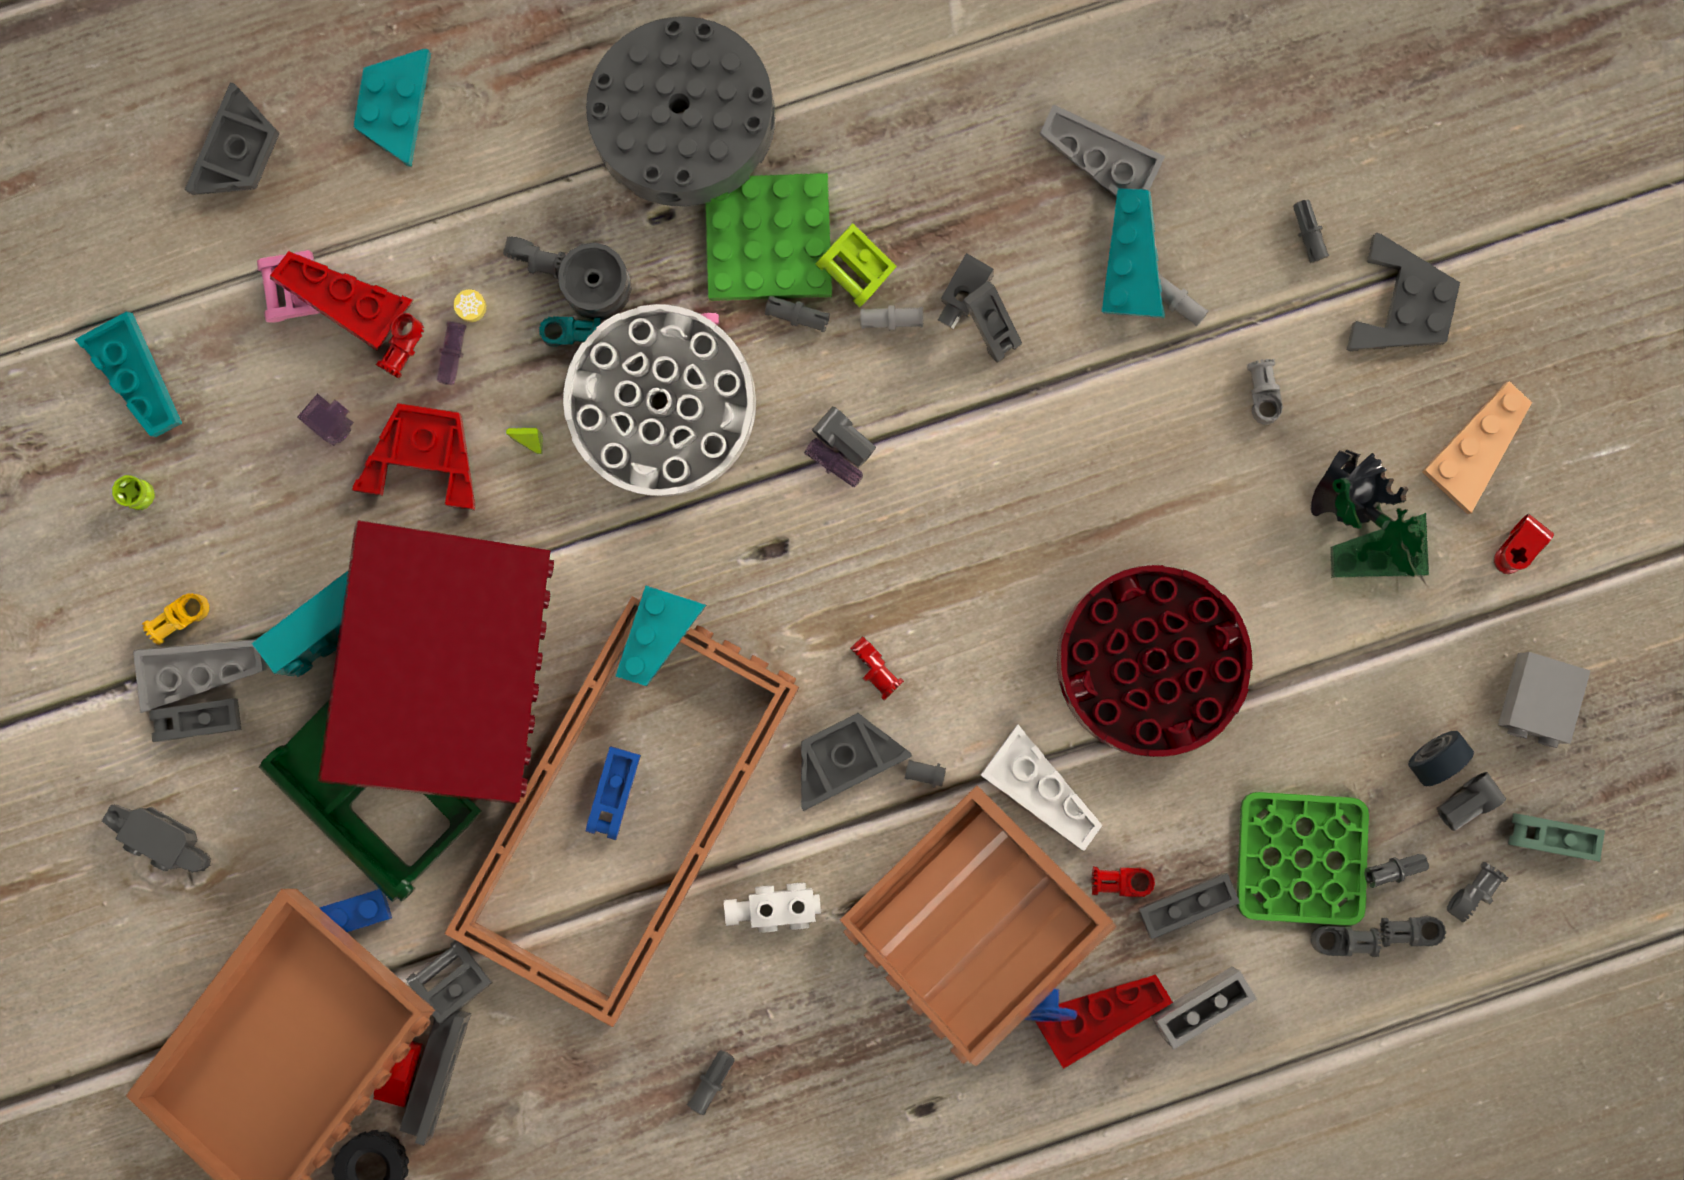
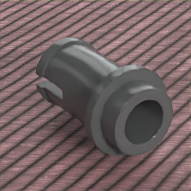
M909 759L905 779L933 784L932 788H936V785L942 787L946 768L940 767L941 764L937 763V766Z

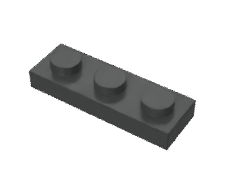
M1222 873L1139 907L1138 911L1149 938L1154 939L1237 905L1240 902L1228 873Z

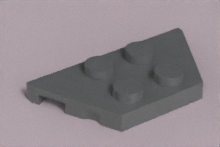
M230 82L185 187V191L191 195L257 189L280 134L232 82Z
M856 713L801 741V808L805 811L912 757V754L862 715Z

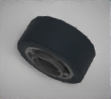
M1449 731L1423 745L1410 758L1408 766L1423 786H1434L1460 772L1471 761L1474 751L1458 731Z

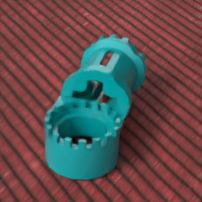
M550 316L547 319H543V322L540 323L539 334L544 343L552 347L562 344L573 345L574 342H585L597 329L596 327L601 324L600 318H595L594 321L575 320L574 317ZM550 324L560 325L563 330L560 338L551 340L546 337L545 330Z

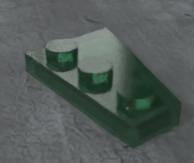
M1426 513L1415 517L1416 521H1420L1419 524H1412L1410 526V531H1416L1417 536H1420V531L1422 530L1426 533L1423 539L1424 544L1422 545L1424 553L1420 554L1417 552L1418 555L1413 557L1409 551L1411 562L1417 573L1415 577L1429 575ZM1382 529L1330 547L1331 578L1412 576H1409L1406 572H1399L1398 567L1392 564V557L1389 555L1391 547L1386 551L1369 550L1370 556L1366 562L1358 560L1357 554L1362 550L1364 544L1380 541L1385 533Z

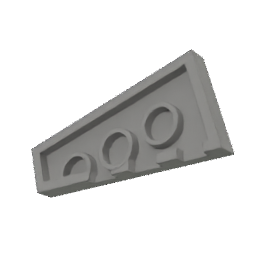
M1054 104L1040 132L1041 137L1116 198L1118 188L1149 190L1165 156Z

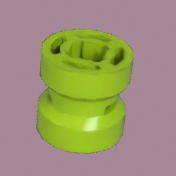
M124 475L118 478L112 487L114 500L120 505L135 510L148 508L155 498V491L149 482L131 475Z

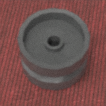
M599 243L581 244L570 250L561 261L558 272L559 287L571 308L582 317L592 320L595 318H600V320L609 319L620 313L628 303L632 291L631 278L620 255L609 246Z

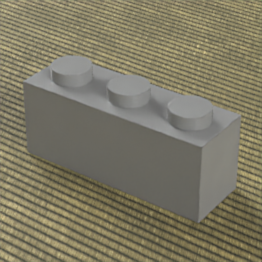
M1230 967L1175 1000L1172 1004L1151 1017L1167 1044L1176 1049L1257 1000L1241 971Z

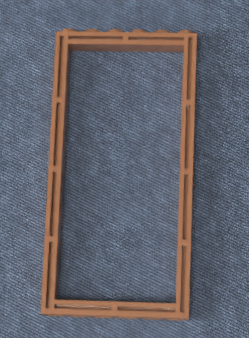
M633 596L528 782L525 797H520V803H517L445 932L449 937L611 1027H614L618 1022L799 690V687L794 684L796 681L795 677L782 670L777 675L766 669L769 663L754 655L751 656L750 660L739 654L740 647L727 640H724L722 645L711 639L714 633L699 625L696 626L695 630L689 628V631L680 640V643L775 695L610 997L476 923L480 913L620 663L640 600Z

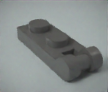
M987 281L963 299L987 346L988 353L995 362L998 363L1005 357L1004 354L1011 348L1015 350L1022 345V341L992 283Z
M237 698L149 711L150 721L154 722L155 732L151 733L153 743L242 730ZM169 718L173 720V730H168L167 719Z

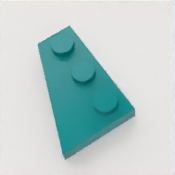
M645 585L615 676L648 686L707 605Z

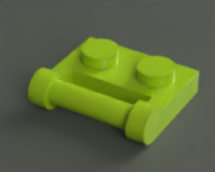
M853 223L815 263L821 271L825 269L854 298L853 302L858 307H861L897 267ZM836 255L867 283L864 289L832 260Z

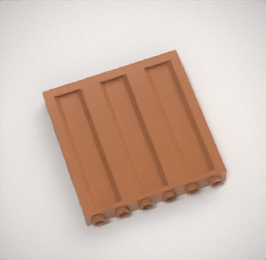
M978 786L974 787L840 919L847 927L843 931L847 938L854 945L861 943L867 949L864 956L875 968L881 965L888 972V975L885 977L888 983L897 992L903 989L910 998L906 1002L919 1016L924 1012L932 1022L928 1026L941 1040L946 1036L954 1045L950 1049L951 1052L963 1064L969 1061L975 1066L1117 927L1113 920Z

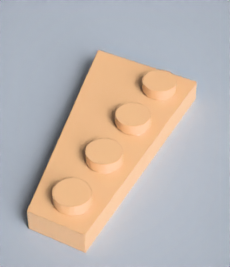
M1510 381L1505 383L1429 463L1422 473L1467 514L1472 513L1532 402Z

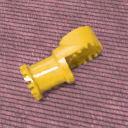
M187 593L164 607V612L151 621H144L142 628H144V632H147V636L151 635L149 637L150 640L156 643V645H161L164 643V638L177 629L183 630L191 623L203 620L209 612L208 600L200 594ZM196 599L200 604V611L192 617L186 612V604L189 600Z

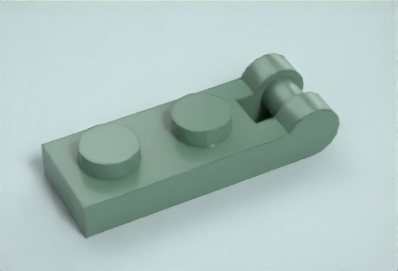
M1513 813L1511 823H1515L1513 836L1509 835L1508 845L1600 862L1605 830ZM1528 826L1536 827L1534 839L1526 838Z

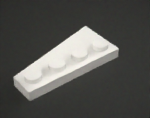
M1017 724L983 770L981 776L1079 849L1085 851L1103 825L1078 795L1074 793L1058 771L1054 769L1019 724Z

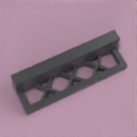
M458 1010L441 1025L434 1019L399 1130L417 1136L415 1140L417 1144L424 1146L433 1138L472 1013Z

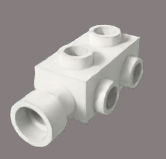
M806 883L787 884L786 891L775 892L774 886L755 887V893L749 894V901L737 902V899L724 900L726 926L739 925V921L751 920L752 928L758 927L759 933L778 931L777 925L790 924L791 930L809 928V922H816L815 914H821L819 894L813 895L812 888L806 889ZM801 901L804 904V910L801 913H795L792 910L794 902ZM769 904L772 907L773 911L769 916L761 914L760 908L762 905Z

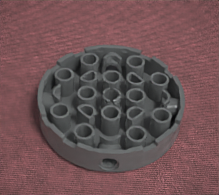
M664 18L644 24L627 33L603 56L593 73L587 93L586 114L588 127L605 167L619 183L633 191L635 195L657 204L694 206L711 202L712 198L726 192L728 194L744 184L758 164L763 162L774 135L775 104L769 76L759 55L736 32L719 23L702 18Z

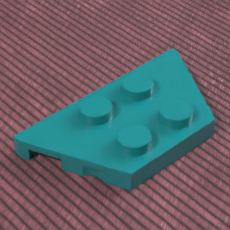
M421 49L364 67L353 125L356 131L374 141L386 152H390L405 165L411 167L431 59L429 49Z

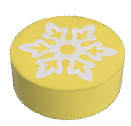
M468 289L461 291L456 296L454 310L462 320L476 322L485 315L486 301L479 292Z

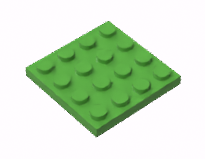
M828 173L749 176L750 178L729 194L726 192L712 198L711 202L706 203L709 301L769 299L770 296L779 299L832 297L831 275L825 269L821 271L815 265L817 260L830 248Z

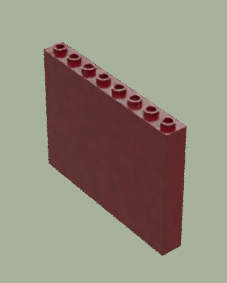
M357 520L354 526L318 782L509 804L520 803V797L524 798L527 791V778H523L524 765L528 766L531 758V747L527 746L528 734L533 733L535 726V715H531L532 702L537 701L539 684L534 682L536 671L541 670L543 653L538 652L540 640L545 638L547 623L542 621L543 609H548L550 602V591L546 590L547 578L552 577L554 570V560L550 559L551 550Z

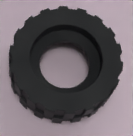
M371 1130L367 1133L366 1131L362 1132L343 1145L339 1150L340 1153L336 1155L334 1159L335 1165L332 1168L334 1180H359L356 1175L355 1166L359 1157L365 1153H376L384 1159L387 1170L383 1180H404L409 1172V1169H407L409 1158L406 1156V1149L404 1145L402 1146L399 1143V1139L390 1136L388 1132H378V1130Z

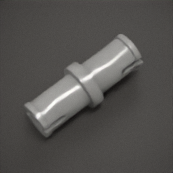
M1159 274L1162 287L1161 297L1169 305L1168 309L1172 312L1176 310L1197 327L1209 310L1203 308L1187 295L1188 291L1184 288L1182 290L1178 289Z
M889 305L888 309L861 308V329L889 327V330H895L896 327H923V307L895 308V305Z

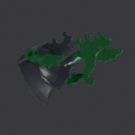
M1348 449L1345 452L1339 450L1314 491L1311 501L1312 515L1319 516L1326 512L1335 513L1337 521L1344 523L1346 526L1351 525L1356 529H1360L1362 524L1372 521L1384 530L1385 533L1380 541L1364 544L1362 550L1357 554L1358 560L1366 562L1370 556L1369 550L1386 551L1391 547L1389 555L1392 557V564L1398 567L1399 572H1406L1409 576L1415 577L1417 573L1411 562L1409 551L1413 557L1418 555L1417 552L1420 554L1424 553L1422 545L1424 544L1423 539L1426 533L1422 530L1420 531V536H1417L1416 531H1410V526L1412 524L1417 525L1420 521H1416L1415 516H1412L1409 521L1404 522L1403 518L1408 509L1402 510L1397 508L1398 519L1395 521L1384 514L1380 506L1382 503L1386 505L1404 503L1408 487H1400L1396 494L1393 493L1391 485L1394 479H1387L1385 477L1387 469L1382 467L1380 459H1375V454L1371 453L1357 466L1361 454Z

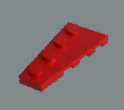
M290 251L286 253L270 274L272 281L376 351L391 333L393 320L398 315L405 313L413 302L411 298L390 293L385 288L377 285L372 286L346 273L336 272L329 269L326 265Z

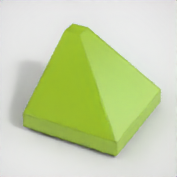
M537 428L506 429V434L512 440L536 454H543V434Z

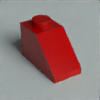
M411 1041L409 1053L403 1060L393 1065L389 1071L391 1073L390 1078L381 1088L375 1089L373 1099L400 1107L406 1106L423 1043Z

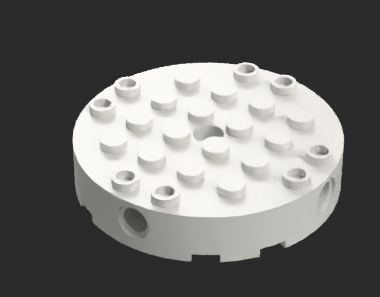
M671 305L639 306L621 314L618 313L597 326V329L587 340L582 342L571 361L565 379L563 395L565 420L567 421L572 441L583 459L600 476L612 484L625 490L651 496H675L703 488L722 476L734 464L745 448L751 435L756 413V394L752 374L743 354L733 340L720 327L703 315ZM658 393H665L668 403L664 408L656 410L652 405L654 396Z

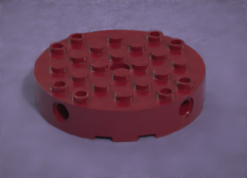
M1147 565L1123 570L1089 590L1078 601L1066 619L1057 648V674L1061 692L1067 706L1081 726L1100 742L1124 753L1146 757H1166L1190 752L1207 744L1222 733L1234 716L1238 714L1249 691L1248 685L1251 670L1253 668L1252 648L1247 628L1241 615L1229 598L1203 577L1184 569L1181 570L1164 565ZM1152 652L1157 653L1161 658V667L1158 670H1154L1147 665V658Z

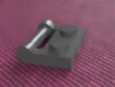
M457 940L450 943L451 947L418 974L412 973L406 978L413 991L435 1009L432 1016L440 1025L492 984V981L466 947ZM460 957L464 963L430 991H427L424 984Z

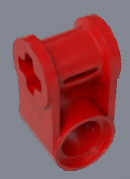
M1530 514L1525 515L1510 532V536L1494 556L1495 567L1504 574H1513L1527 568L1548 545L1554 533Z

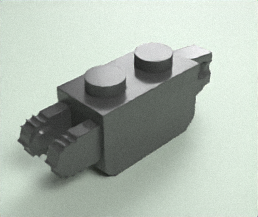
M113 804L108 808L107 813L102 819L104 824L118 834L115 839L124 844V850L136 856H141V854L152 859L151 865L160 870L168 871L169 869L183 868L193 873L205 871V869L211 866L210 855L194 846L198 840L196 832L153 807L130 810Z

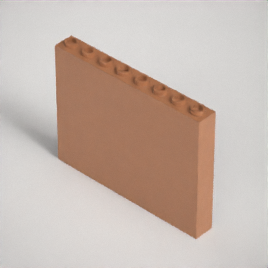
M281 889L127 1093L126 1097L214 1180H312L310 1176L314 1170L323 1166L330 1158L332 1152L329 1150L335 1142L341 1141L349 1133L352 1127L350 1123L354 1117L363 1113L370 1105L371 1099L369 1097L375 1089L381 1088L391 1076L389 1071L393 1065L403 1060L411 1049L409 1044L414 1037L421 1035L428 1028L431 1022L429 1017L435 1009L298 889Z

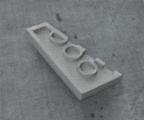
M257 639L138 649L133 651L140 713L266 670V662L252 645Z

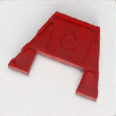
M397 403L379 437L380 440L375 450L366 460L365 468L359 479H356L353 484L352 490L359 493L383 496L389 464L450 474L445 505L475 510L476 505L462 415L458 412Z

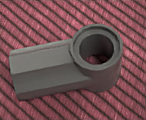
M834 406L812 428V431L831 448L835 447L858 468L867 461L876 449V446L853 427V423Z
M1483 772L1466 782L1462 791L1436 809L1443 822L1452 831H1456L1479 814L1488 813L1499 807L1506 801V797L1489 773Z

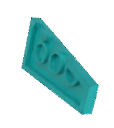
M1118 188L1102 304V312L1104 314L1165 318L1161 297V279L1159 278L1158 252L1154 235L1152 199L1149 190Z

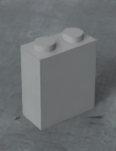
M1532 652L1518 653L1498 725L1508 728L1507 734L1525 739H1527L1528 735L1538 737V743L1545 746L1557 748L1558 744H1571L1590 670Z

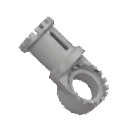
M1262 359L1261 363L1257 360L1247 365V370L1251 371L1254 389L1251 390L1254 403L1252 415L1258 423L1263 425L1274 423L1281 416L1283 408L1280 387L1275 383L1273 366H1275L1274 359ZM1260 403H1272L1275 407V415L1273 417L1262 416L1259 411Z

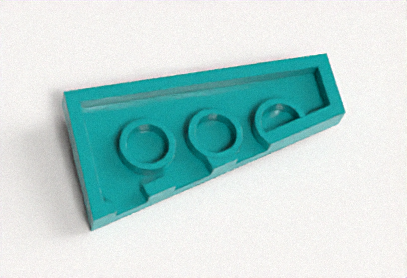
M126 311L75 339L78 345L84 348L91 356L90 360L96 368L105 374L114 391L123 397L127 403L126 406L149 436L158 437L183 424L133 313Z

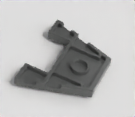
M1375 233L1372 237L1367 262L1398 270L1385 328L1355 321L1352 324L1347 350L1359 351L1360 349L1372 348L1375 350L1387 347H1414L1446 343L1460 282L1384 235Z

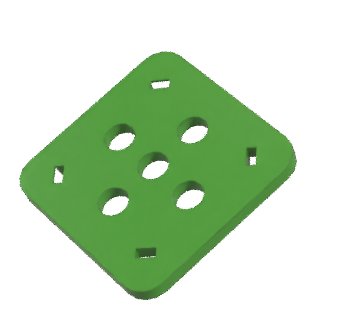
M1252 792L1246 795L1240 807L1237 897L1240 902L1237 904L1239 912L1246 918L1253 920L1332 925H1355L1359 923L1366 911L1367 882L1364 871L1367 868L1369 812L1366 804L1360 799L1349 797ZM1265 808L1268 814L1260 819L1257 815ZM1344 814L1350 823L1346 824L1341 816ZM1303 817L1308 818L1312 823L1311 832L1305 836L1300 835L1296 830L1297 821ZM1274 847L1279 852V860L1276 864L1269 866L1263 860V853L1267 848ZM1306 849L1310 853L1311 861L1306 867L1301 868L1295 863L1294 857L1297 851ZM1332 851H1337L1342 856V864L1337 869L1329 868L1326 863V858ZM1299 881H1305L1310 889L1309 895L1304 899L1296 898L1293 893V888ZM1259 892L1265 900L1260 903L1253 894ZM1346 898L1347 901L1339 907L1337 904Z

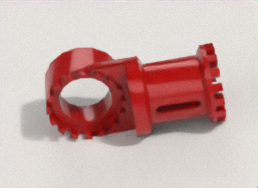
M409 313L398 315L391 325V333L393 335L389 341L391 345L382 360H379L376 365L400 379L402 375L401 370L409 357L414 356L415 351L413 349L423 336L421 334L424 333L422 329L424 328L423 323ZM412 322L411 330L406 335H402L404 327Z
M863 636L850 648L859 656V659H863L862 662H865L866 666L871 668L862 679L865 682L870 681L881 692V698L884 701L904 682L902 678L897 679L886 668L885 661L881 658L882 655Z
M1093 866L1092 880H1095V882H1091L1092 895L1104 892L1118 893L1119 896L1145 897L1154 890L1155 879L1152 873L1145 868L1120 867L1116 871L1099 870L1098 867ZM1137 873H1144L1148 877L1149 884L1143 891L1134 890L1131 886V879Z

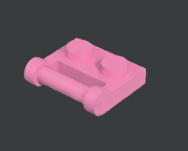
M310 250L295 252L297 255L314 261L313 253ZM286 254L257 260L258 271L262 272L267 310L264 313L266 322L275 323L289 318L320 313L286 289H284L286 306H279L277 286L270 279V274Z

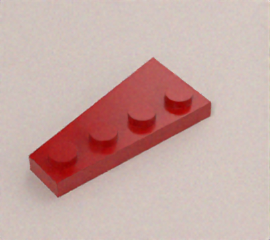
M1155 974L1059 1003V1008L1076 1011V1019L1054 1022L1035 1021L1060 1065L1065 1069L1169 1006L1173 1001Z

